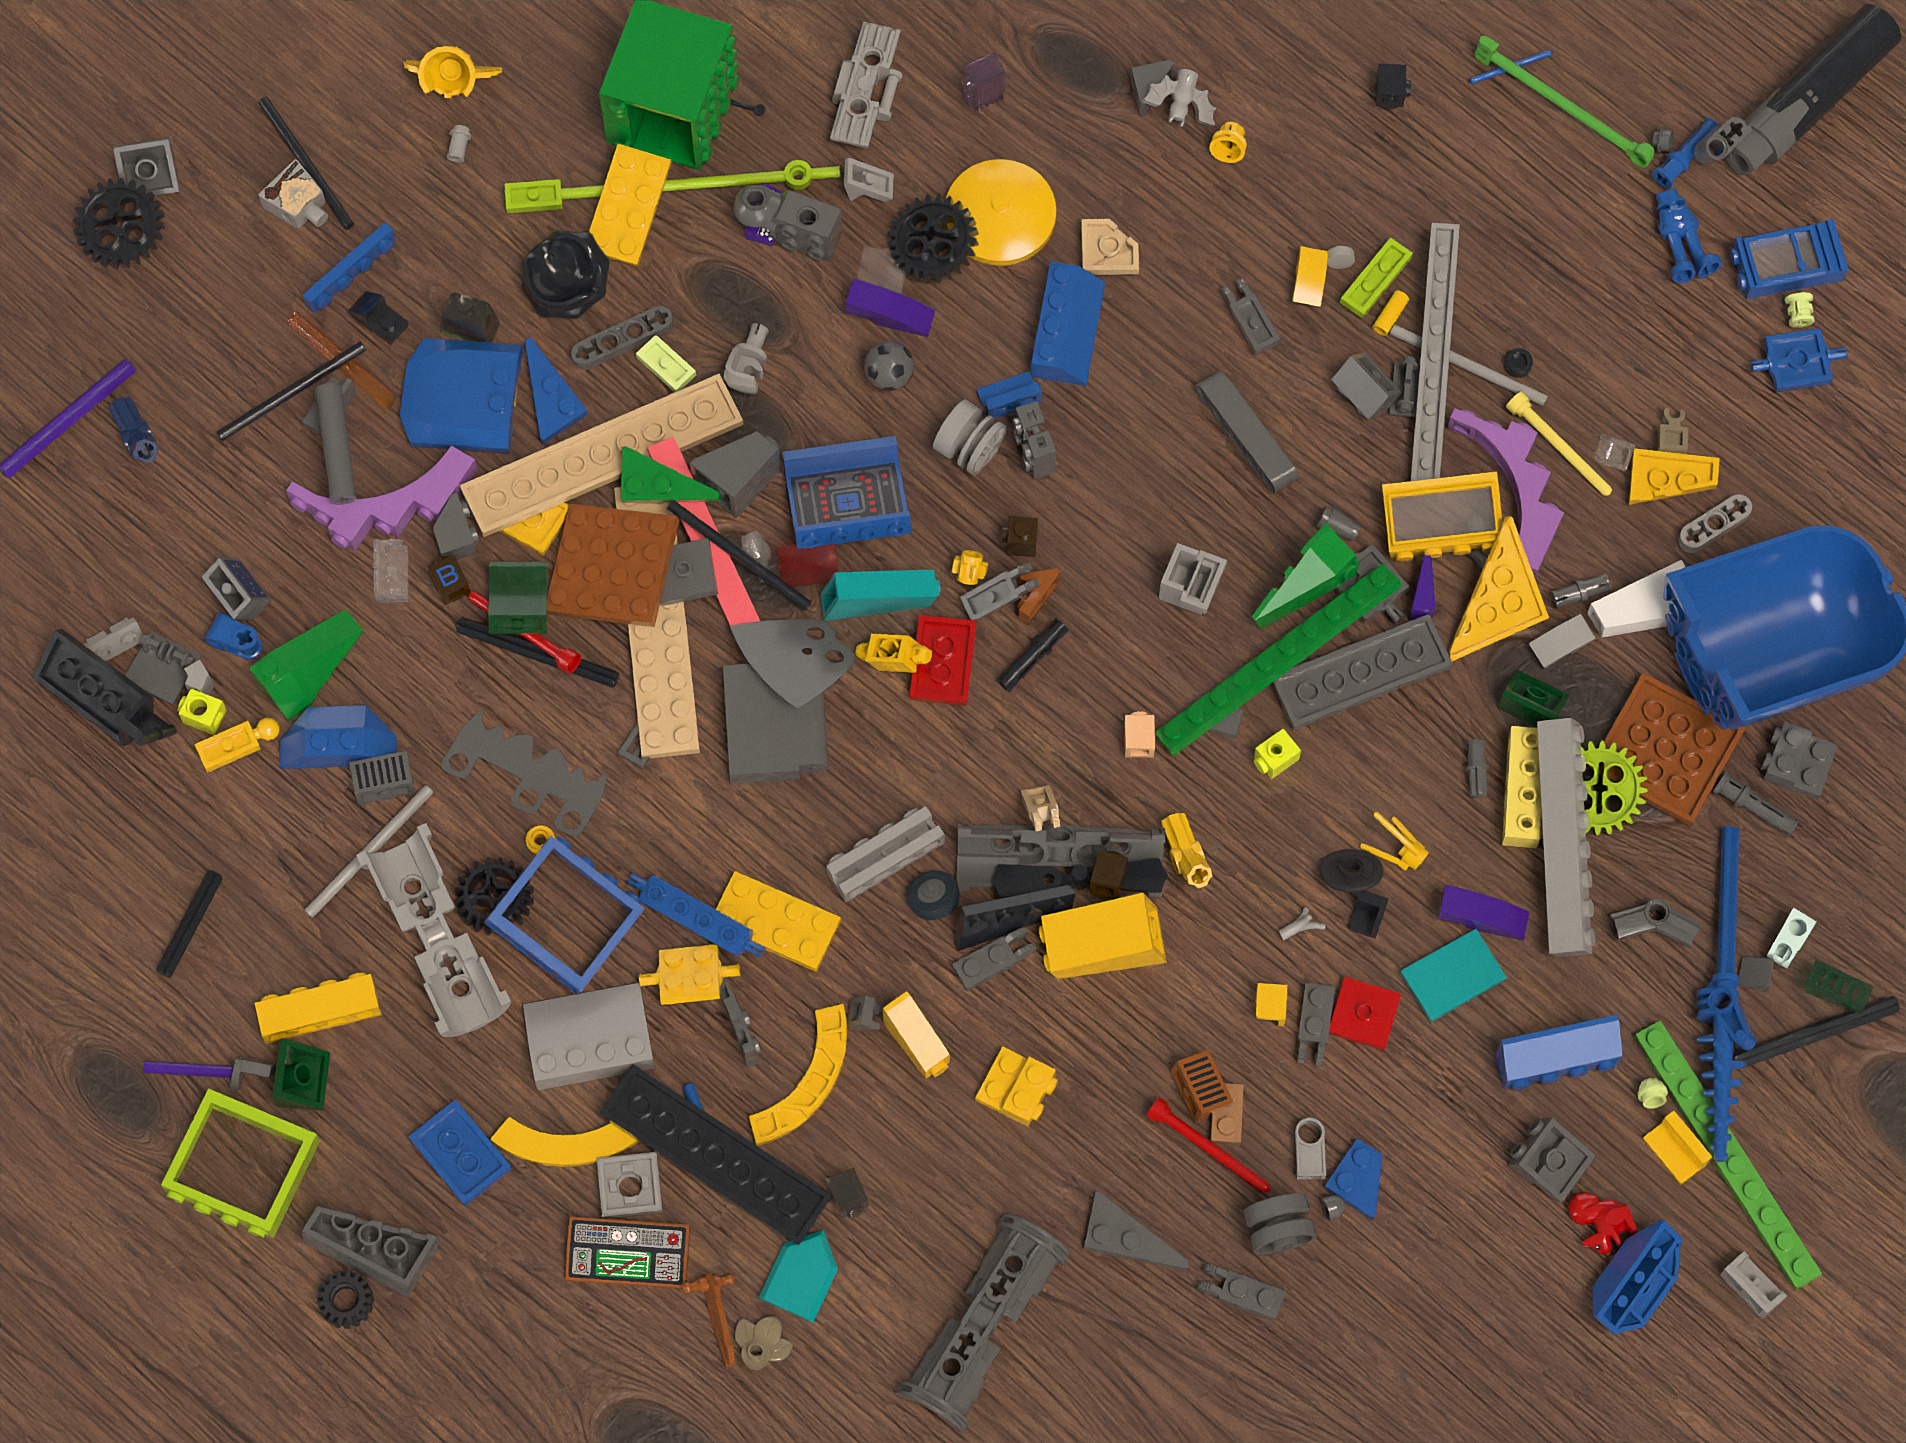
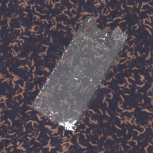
M373 539L374 596L376 602H409L408 546L403 545V540Z

